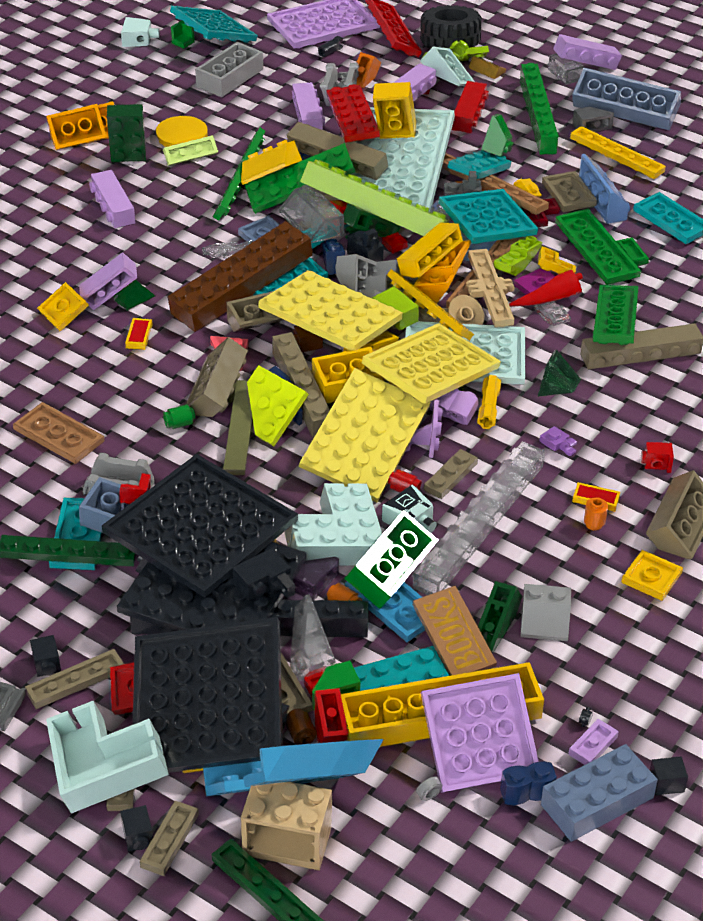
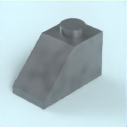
M593 107L574 109L572 124L576 129L582 126L593 132L612 129L614 114L613 112Z

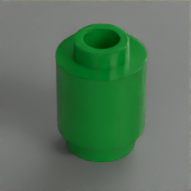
M188 404L167 409V412H163L166 428L176 429L192 425L193 420H195L194 409L192 407L189 408Z

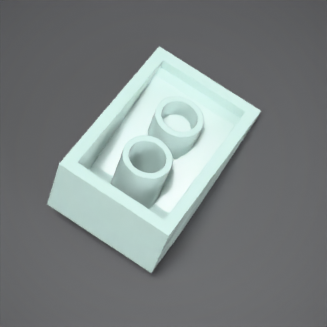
M432 47L420 60L423 65L436 69L437 77L455 85L465 87L467 81L475 82L449 48Z

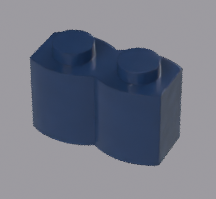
M540 761L532 763L527 767L511 766L504 769L500 785L504 803L507 805H520L529 800L541 801L543 786L557 779L552 763Z

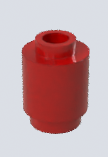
M397 469L396 472L390 474L388 484H390L391 490L400 493L411 485L420 490L422 480H419L415 475Z

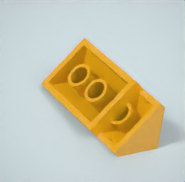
M114 102L100 105L93 104L47 115L50 137L55 149L59 150L108 139L107 105H114Z
M463 240L420 278L418 277L414 286L435 303H438L450 287L471 245V241Z

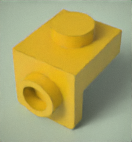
M520 178L513 183L514 186L540 198L542 196L538 186L530 178Z

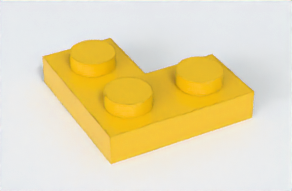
M541 246L538 255V265H540V268L545 271L552 270L557 272L558 275L571 269L576 273L575 265L560 260L558 252Z

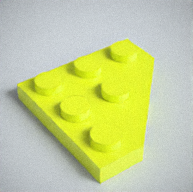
M258 365L247 381L254 431L258 438L274 447L309 394Z

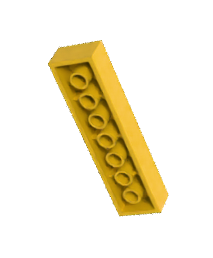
M530 662L341 694L349 733L346 741L384 739L380 747L430 738L420 693L425 690L519 673L529 721L542 719L544 697Z

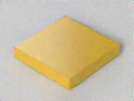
M65 282L37 309L61 331L86 309L89 304Z
M641 550L622 576L621 583L663 601L682 574L683 567Z

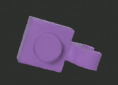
M553 426L540 435V442L553 451L561 449L568 456L576 453V450L572 447L577 444V441L570 438V435Z

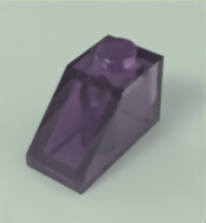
M328 557L306 560L293 580L295 593L308 600H315L339 574V558Z

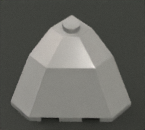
M357 254L337 256L335 265L336 276L341 285L360 292L369 298L394 287L391 284L392 279L387 276L391 269L401 274L397 260L375 262Z

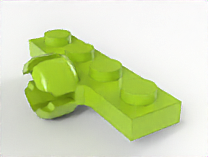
M462 40L459 42L454 41L449 48L459 61H467L472 57L483 59L489 53L488 46L468 48V44Z

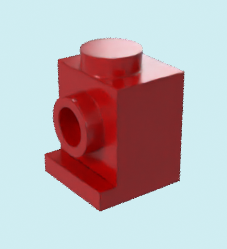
M646 442L645 450L641 451V463H644L645 469L666 470L667 473H671L674 460L672 443Z

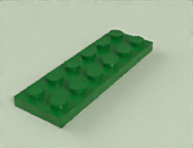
M345 143L245 184L254 213L256 214L314 190L315 188L300 182L308 161L321 160L328 163V168L330 169L337 167L346 171V176L355 173Z
M589 209L556 216L555 223L606 285L640 277L641 270Z
M599 286L593 342H598L599 344H634L638 286Z

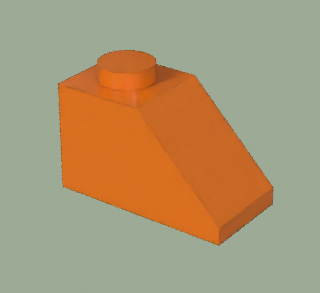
M360 52L356 62L359 64V76L357 77L356 85L364 88L376 78L381 62L375 56Z

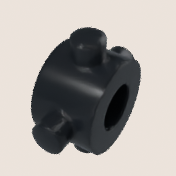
M590 707L583 708L580 714L579 723H581L582 727L589 726L593 715Z

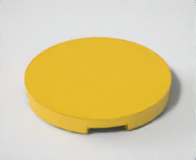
M175 116L165 119L156 127V137L160 144L169 147L208 137L207 125L198 118Z

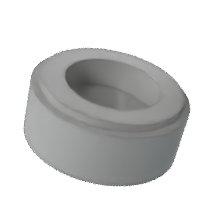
M431 777L418 786L416 793L421 800L427 801L437 796L442 790L443 785L437 777Z

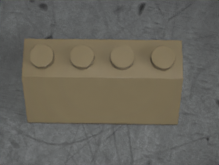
M272 292L226 302L227 321L233 332L284 320L258 308L259 300Z
M227 337L207 355L186 404H188L189 408L192 407L194 409L195 416L213 417L218 412L222 413L228 405L227 399L234 391L233 385L241 375L239 370L245 365L247 361L245 356L248 352L247 349L230 337Z
M694 470L672 479L646 532V535L659 550L686 559L693 558L703 537V481Z

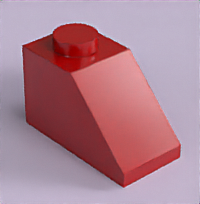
M340 688L316 690L314 692L315 729L317 731L318 743L346 741L349 733Z

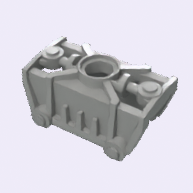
M327 63L324 82L320 84L326 106H331L326 90L333 87L343 88L357 84V77L359 76L358 63H350L348 72L339 73L334 63ZM338 78H342L340 83L337 82Z
M99 453L91 474L85 481L83 495L86 496L99 477L118 484L139 485L142 473L151 474L152 488L154 476L148 462L144 459L132 461L109 457L106 453Z

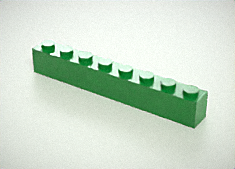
M521 64L520 85L539 155L557 154L558 133L538 64Z

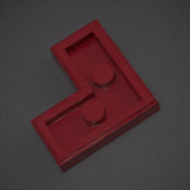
M555 198L543 199L549 202L547 210L539 214H532L524 208L521 209L537 227L548 226L546 215L560 213V207Z

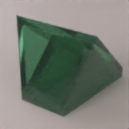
M558 350L552 353L546 364L538 397L572 393L581 381V378Z

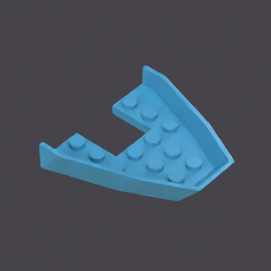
M384 739L259 749L261 761L203 768L206 796L250 791L251 786L283 782L303 784L362 774L368 769Z

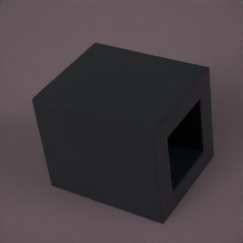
M54 635L30 640L37 677L60 672L61 665Z
M682 756L652 759L650 771L658 779L655 795L684 793L688 774Z
M146 805L120 811L128 852L147 848L153 839V832Z

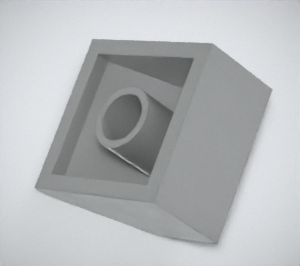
M524 584L521 637L568 641L571 588Z

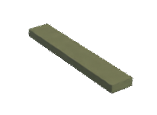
M246 380L236 381L223 469L232 475H245L253 421Z

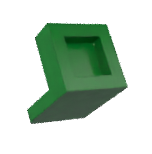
M183 20L171 26L172 44L184 49L195 43L193 27L185 25Z

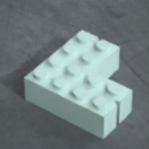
M324 483L320 499L322 514H298V521L285 531L287 546L306 552V560L302 566L356 565L382 535L367 484L357 483L348 484L347 487H344V484Z
M94 701L72 709L73 714L82 727L80 729L77 728L68 711L46 719L59 793L71 813L169 775L160 737L150 719L107 735L104 718Z

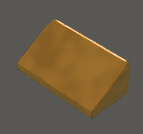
M472 57L469 69L493 79L506 72V68L478 57Z

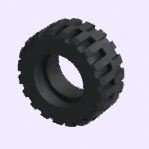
M445 5L437 6L436 8L432 7L421 16L420 39L428 48H450L454 41L459 42L460 40L466 42L469 46L468 48L475 47L481 40L482 17L478 11L465 6Z

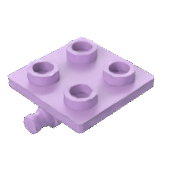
M434 400L431 423L416 431L406 451L410 450V445L412 444L428 445L429 458H433L434 450L438 451L439 438H436V436L441 434L442 422H438L442 418V408H438L439 400Z

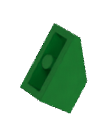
M350 660L327 666L312 690L313 710H315L314 692L316 690L340 688L341 694L360 691L361 681Z

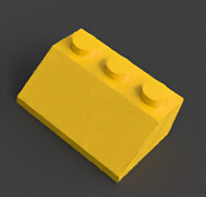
M287 140L276 143L278 146L276 148L269 146L262 149L263 153L258 155V152L249 155V159L242 162V185L302 161L295 141L287 142Z

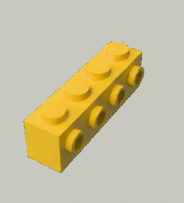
M440 222L397 258L401 276L420 278L460 244L463 239L459 224Z

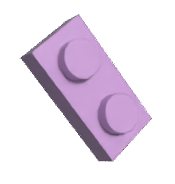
M597 719L569 748L568 755L586 765L599 758L618 738L619 731Z

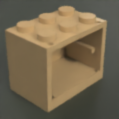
M294 782L251 786L241 816L242 848L254 858L320 871L332 828V790Z

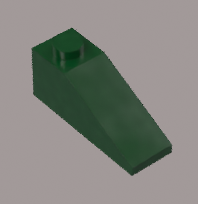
M349 203L341 218V221L362 231L374 228L378 232V236L382 238L399 232L401 226Z
M495 581L478 624V628L492 653H494L513 622L523 598L517 587Z

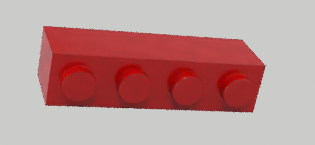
M467 81L454 110L455 117L451 130L472 133L473 128L477 127L478 118L481 117L485 101L489 97L487 84Z

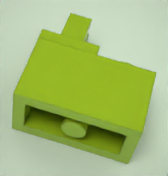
M395 286L372 297V299H376L380 303L403 312L402 320L394 324L398 330H402L419 321L418 305Z

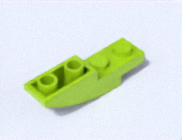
M526 236L511 244L510 252L494 260V268L515 276L518 275L533 260L543 242L538 241L534 236Z

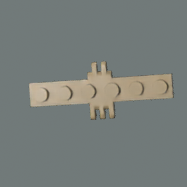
M487 249L469 250L468 258L476 276L475 280H468L466 282L470 296L473 298H484L494 327L514 325V316L505 296L508 292H512L515 289L512 280L497 276Z

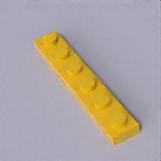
M580 126L571 132L570 139L650 178L656 179L665 172V165L585 127Z
M392 269L388 272L387 276L392 279V285L398 289L403 288L404 291L402 293L410 299L414 297L416 299L415 303L423 309L426 307L428 309L427 313L435 319L437 317L440 318L439 323L447 329L451 327L453 329L452 332L469 341L471 340L474 333L405 277L401 276V274Z

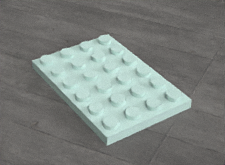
M418 321L406 327L405 338L439 322ZM462 324L474 333L469 341L470 343L501 361L498 369L471 382H483L484 378L489 375H496L501 380V383L524 385L525 327Z

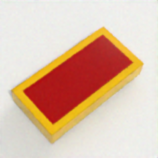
M132 319L125 342L127 349L146 350L153 325L152 319Z
M578 482L572 502L586 505V502L591 498H601L607 502L608 510L615 512L620 492Z

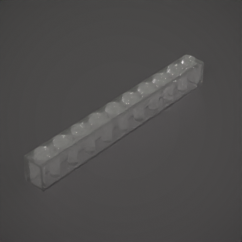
M523 441L517 448L512 450L510 457L501 463L497 473L494 472L491 475L487 485L481 487L477 497L472 498L469 502L468 508L460 512L454 525L451 524L448 527L444 537L438 539L434 549L428 552L420 566L417 565L413 570V589L430 595L444 590L542 469L545 450Z

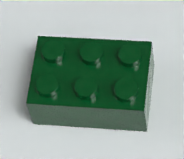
M143 104L107 105L111 162L146 161Z

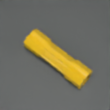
M489 375L483 380V399L477 424L483 429H490L496 424V403L501 387V380L496 375Z

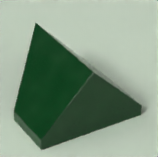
M134 280L114 295V301L128 311L155 297V295L137 280Z

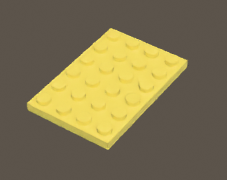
M309 270L259 300L258 308L350 351L360 349L402 320L403 312L391 306L380 303L376 299L369 298L360 292L351 290L344 285H340Z
M439 323L363 356L362 364L371 371L381 375L386 381L395 384L402 391L409 393L424 404L498 369L501 363L497 358Z
M354 368L302 457L299 467L333 483L344 484V487H347L348 484H367L372 501L377 503L388 484L390 474L398 466L431 402L426 404L419 402L415 397L402 391L400 388Z

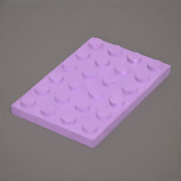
M323 0L267 14V20L294 49L315 45L323 41H330L336 36L344 38L348 35L380 28L376 18L358 0Z

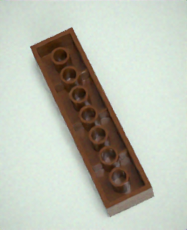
M283 222L167 296L170 313L194 332L198 331L227 312L226 302L250 297L255 291L264 288L313 255L311 238L288 222Z

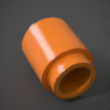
M591 498L586 502L584 522L588 529L596 531L605 525L608 504L605 500Z
M341 583L332 585L327 592V600L362 601L357 592Z

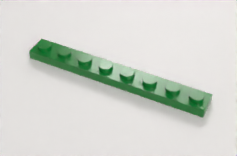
M259 127L251 139L212 216L218 221L222 215L226 216L231 209L230 206L233 204L241 188L242 162L248 160L249 155L259 152L260 146L265 140L263 138L265 130Z

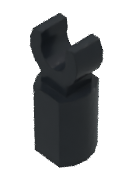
M336 36L333 41L330 40L319 46L318 54L321 57H326L337 51V49H342L343 45L339 44V42L343 38Z

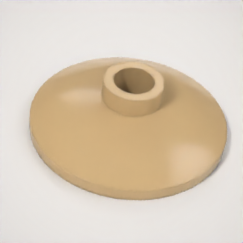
M459 295L450 302L448 313L461 324H483L484 311L476 299L468 295Z

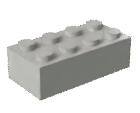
M239 42L234 43L195 69L196 87L220 97L225 96L263 70V52Z

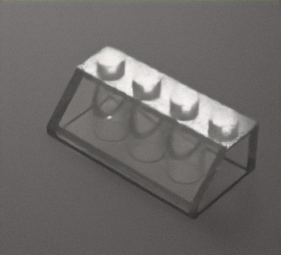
M303 185L302 187L295 188L279 208V213L292 226L310 237L311 243L344 236V215L317 189L311 186Z

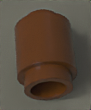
M297 708L287 714L286 726L296 745L311 744L317 736V731L308 713L303 709Z

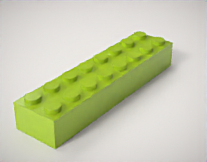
M321 160L308 161L300 182L422 236H425L440 222L449 223V220L445 219L446 215L440 212L433 211L431 213L429 212L430 208L421 204H416L415 206L412 204V200L401 196L397 198L395 197L396 193L390 190H378V185L367 181L362 183V178L349 174L346 176V171L337 167L330 169L328 168L329 164Z

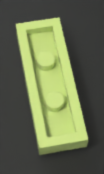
M213 135L163 148L168 166L218 153Z

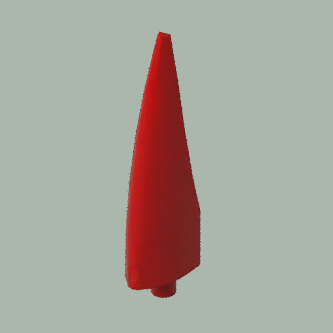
M572 269L556 275L536 290L509 303V306L538 305L579 294L582 292L579 281L583 279V276L580 272L575 274Z

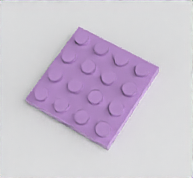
M519 673L420 692L437 775L443 785L441 793L500 782L504 769L511 766L527 767L532 763L539 762Z

